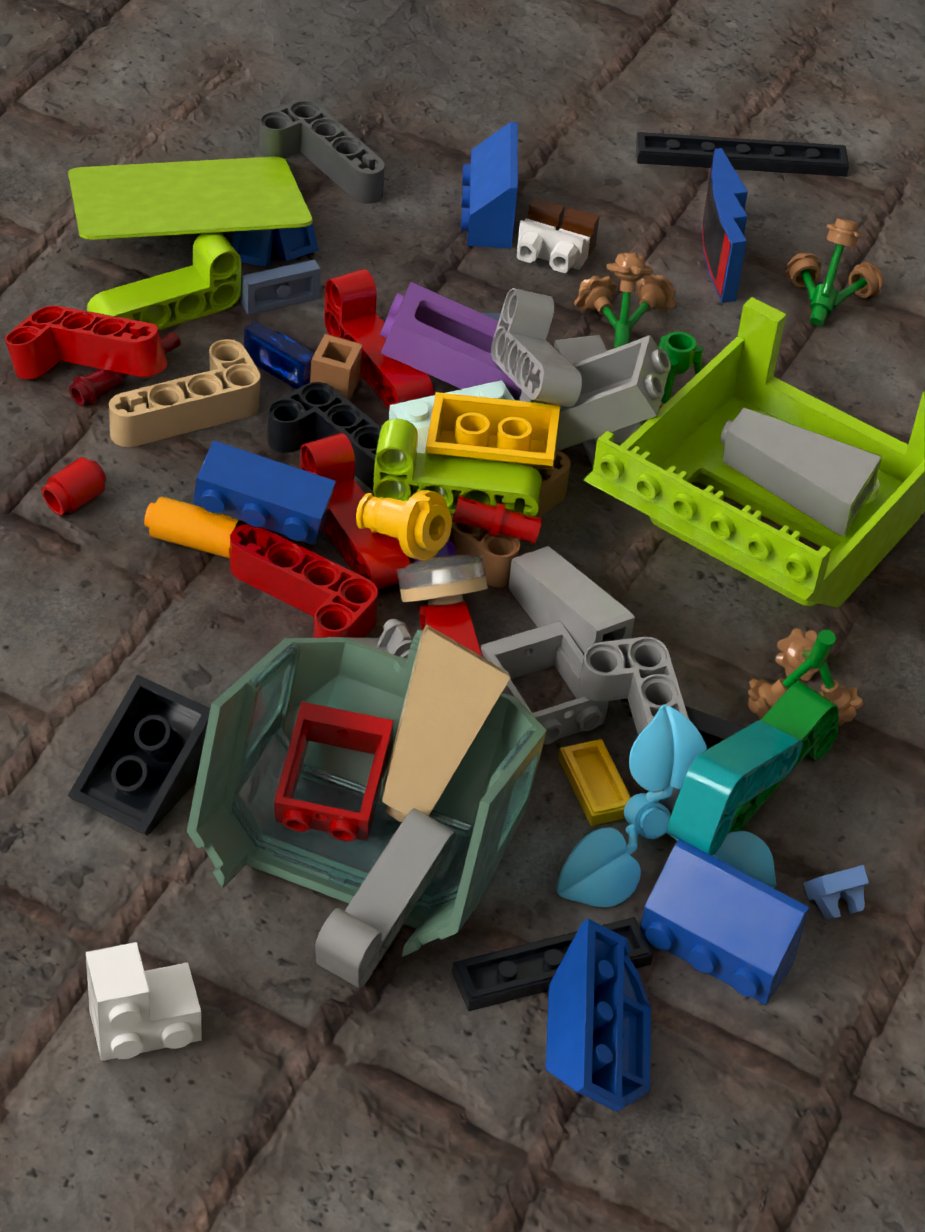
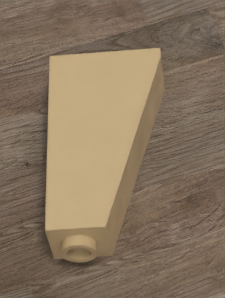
M427 624L421 633L381 792L382 802L388 805L385 809L386 813L400 822H403L407 814L414 808L428 816L430 815L511 678L505 669Z

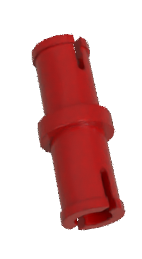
M459 495L452 522H459L488 530V535L497 537L499 533L528 541L535 545L542 518L505 509V504L497 503L496 506Z

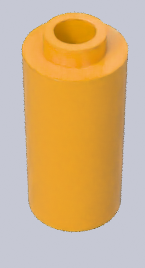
M163 496L159 497L156 503L151 502L144 518V526L149 528V535L152 538L229 559L230 534L236 527L244 525L242 520L221 513H212L203 507Z

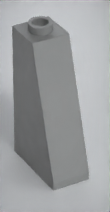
M744 407L734 421H727L720 438V443L725 444L722 462L842 536L847 534L876 486L882 458L873 453Z
M547 546L512 558L508 589L537 627L561 621L583 655L592 644L632 638L635 621L634 615L551 547Z

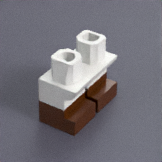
M533 197L525 221H520L517 245L518 260L528 263L535 261L536 258L550 261L549 265L553 270L567 273L570 268L580 270L596 246L600 216L570 207L564 213L565 206Z

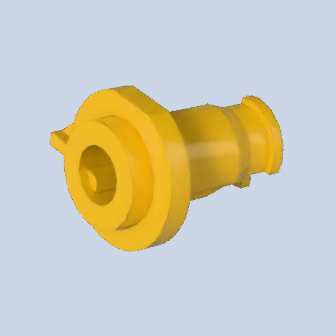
M418 491L407 501L389 497L378 498L373 497L371 493H367L360 500L356 512L358 528H369L372 533L378 532L397 538L405 555L417 560L425 561L433 558L446 544L451 533L452 518L447 508L446 500L443 495L434 491Z

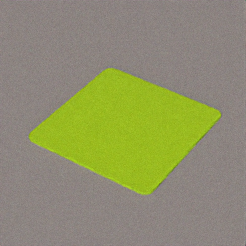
M281 157L77 167L68 171L79 236L84 239L97 240L306 227L313 223L312 216L286 159Z

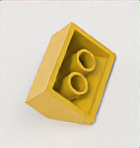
M436 392L425 453L523 464L535 469L554 470L560 405Z

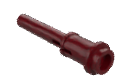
M174 332L161 338L165 354L181 345L180 338ZM98 369L85 377L81 375L76 376L73 379V383L69 386V392L72 399L79 406L85 404L91 406L95 404L97 397L114 387L120 386L123 382L122 378L129 374Z

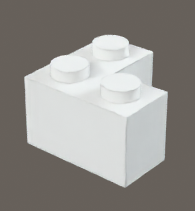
M137 942L86 952L89 1010L101 1061L115 1058L129 1059L137 1056L139 1053L163 1048L177 1049L192 1042L202 1041L201 1008L188 962L144 971Z

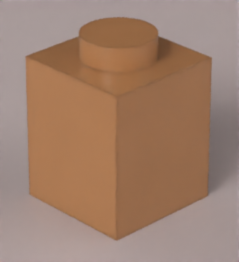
M324 334L311 360L310 383H326L350 400L360 380L363 344Z

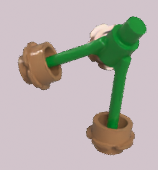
M837 218L835 224L829 223L826 226L829 228L826 239L836 243V247L824 284H818L817 286L814 284L821 277V262L816 255L800 253L795 255L787 264L786 277L797 287H807L811 301L810 309L812 310L809 321L813 325L823 326L827 315L832 313L833 308H836L843 300L854 293L861 298H867L869 296H877L881 292L880 287L883 286V274L877 266L868 262H862L854 267L849 275L850 286L838 293L837 289L833 287L844 247H856L858 238L863 237V233L857 230L859 224L854 221Z

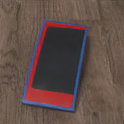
M722 148L714 150L704 206L702 240L703 253L710 279L721 302L724 303L736 301L747 240L744 237L747 214L744 210L748 191Z

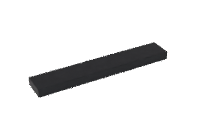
M637 132L636 155L637 163L711 168L714 150L722 148L734 170L847 177L849 170L845 145Z

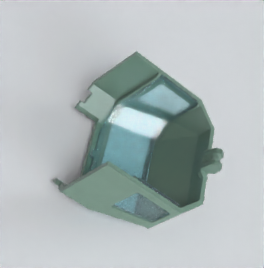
M417 630L413 636L407 659L345 637L284 638L211 703L187 833L197 849L203 847L215 866L212 873L222 889L245 865L346 903L351 902L402 823L386 813L385 809L388 805L382 802L381 792L423 630ZM501 693L429 815L431 818L455 830L457 834L448 855L404 923L416 928V930L405 943L402 957L419 950L422 945L438 938L442 940L459 932L480 903L522 817L526 813L547 730L514 696ZM301 701L394 720L393 743L368 841L360 839L351 842L341 841L333 838L327 832L312 829L306 832H298L286 828L282 823L275 822L274 800ZM309 741L294 799L360 813L375 754Z

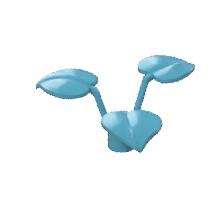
M663 704L652 721L638 735L631 748L629 756L631 775L648 792L647 794L640 793L634 795L625 805L624 817L629 824L625 830L629 835L628 845L626 846L623 835L617 829L611 827L600 828L587 834L574 847L561 869L556 892L560 897L594 907H612L624 902L635 891L640 880L641 870L639 863L630 854L637 849L638 835L640 834L647 839H656L667 833V826L671 815L669 810L659 801L671 797L673 787L681 789L691 764L698 755L707 750L698 729L686 716L676 709ZM747 831L728 833L722 846L713 857L775 888L774 861L766 843L755 834Z

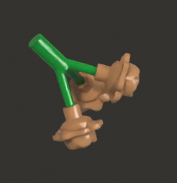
M626 252L618 254L615 263L607 264V270H610L617 278L621 279L620 291H623L620 320L612 312L613 306L610 302L613 299L612 295L617 289V285L615 282H612L610 276L602 279L598 276H592L590 279L583 280L578 291L579 296L574 301L575 306L582 313L593 310L607 317L615 329L614 348L630 343V330L646 311L649 312L652 309H656L661 313H666L668 308L673 309L676 306L674 299L676 290L672 282L663 275L654 276L653 270L645 265V256H640L636 253ZM637 284L638 291L636 295L641 299L639 301L640 307L628 320L631 292H635Z
M795 628L787 638L779 640L777 648L781 652L776 655L775 662L784 668L787 678H780L774 684L767 683L764 679L757 680L753 678L749 682L751 689L748 691L750 696L748 698V707L751 712L757 714L761 720L799 679L809 681L815 672L820 671L824 683L821 686L822 692L819 694L838 706L839 726H842L845 722L852 721L857 714L856 709L863 706V700L858 696V689L856 687L846 689L845 686L839 685L836 680L832 679L826 660L835 643V634L830 630H821L817 636V633L813 630H809L804 634L801 629Z

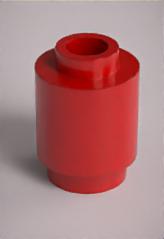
M80 457L47 479V484L41 489L42 496L49 508L57 515L61 516L66 512L72 514L105 491L104 482L106 481V475L96 461H89L84 457Z

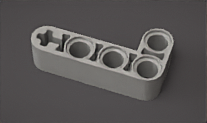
M515 288L510 289L506 295L492 342L491 354L493 361L530 399L573 407L580 396L582 377L580 372L546 341L554 314V300L552 296Z
M652 637L598 642L586 649L579 677V688L582 694L594 701L628 699L638 735L652 721L663 704L671 706L688 718L669 651L660 640ZM673 787L672 796L659 802L667 809L673 811L680 789Z
M415 808L412 809L393 835L346 910L334 909L325 921L315 944L317 965L357 988H362L445 860L455 841L457 832Z

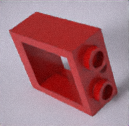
M301 701L274 800L275 822L282 823L286 828L298 832H306L309 829L327 832L333 838L341 841L351 842L356 839L368 841L393 743L394 720ZM309 741L375 754L360 813L294 799Z

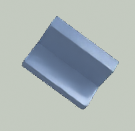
M315 260L243 275L239 301L246 313L250 315L319 299L320 267Z

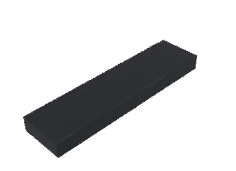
M635 917L602 925L627 939L631 950L628 956L635 968L651 965L653 953ZM577 931L453 962L452 974L467 1010L472 1011L549 991V984Z

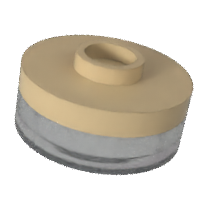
M456 554L416 561L405 567L397 568L402 602L428 600L429 605L453 604L463 601L462 594L488 589L483 555Z

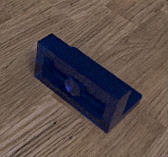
M253 321L244 328V348L256 366L295 389L310 383L311 360L315 354L314 352L280 332L270 330L257 321Z

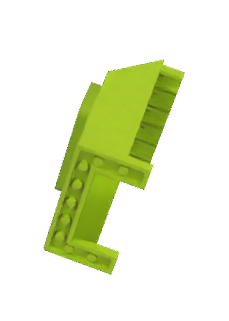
M751 297L743 305L737 337L659 409L657 416L648 419L620 446L613 442L614 434L606 431L597 439L593 471L584 481L650 516L651 522L657 527L799 604L805 606L823 604L839 608L925 512V391L920 399L909 444H906L775 378L774 372L787 314ZM744 407L881 456L877 477L880 483L877 498L873 502L864 505L845 536L835 533L722 462L725 444L720 443V438L727 421H734ZM700 482L706 485L707 488L702 490L691 483ZM726 496L745 507L739 510L724 502L723 497ZM761 516H764L783 527L780 530H777L771 527L770 525L760 521ZM802 536L821 548L819 551H816L801 543L799 537Z

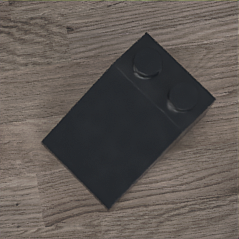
M137 675L69 792L68 797L148 836L197 781L210 708Z

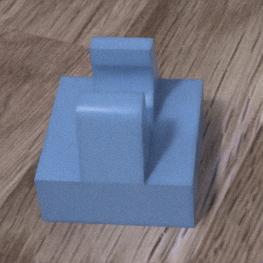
M864 865L824 875L803 883L808 901L815 900L827 920L841 917L838 908V900L840 898L847 902L850 914L862 911L865 908L864 885L869 884Z

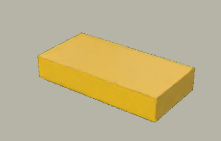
M598 739L560 748L558 759L590 826L625 819V805L631 796L603 740Z

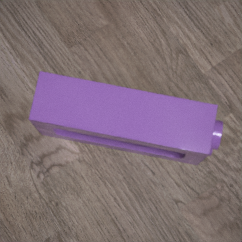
M410 282L404 296L399 293L396 294L379 334L386 338L381 354L460 389L502 380L514 400L517 401L522 393V390L493 361L491 348L498 324L497 320L413 282Z

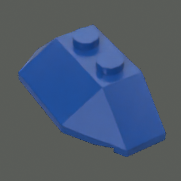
M588 918L581 923L549 984L545 1070L576 1092L618 1112L650 1092L651 1006L640 975L628 956L631 950L627 939Z

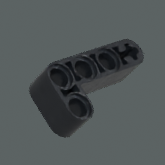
M322 382L306 384L273 401L269 405L267 441L273 450L281 453H291L301 449L303 444L338 433H344L350 440L354 450L355 476L373 491L375 456L381 427L332 386Z

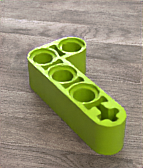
M221 232L201 233L193 244L192 266L102 291L90 299L87 304V311L152 323L160 330L226 310L237 303L241 295L240 255Z
M391 419L382 425L374 466L373 492L375 497H389L407 501L416 492L429 490L443 495L450 514H454L459 495L464 498L496 506L497 503L505 504V509L532 517L537 515L542 477L535 468L523 464L417 453L418 431L412 423L404 419Z

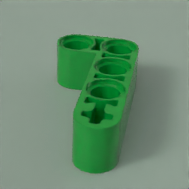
M801 681L794 683L761 719L802 740L801 753L793 769L806 755L814 760L822 758L832 747L839 731L838 706ZM787 776L738 807L728 833L740 831Z

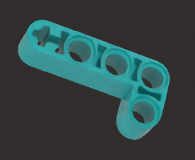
M758 720L702 752L693 761L684 778L668 822L667 833L713 856L726 839L738 807L784 779L791 772L801 753L802 740L762 720Z

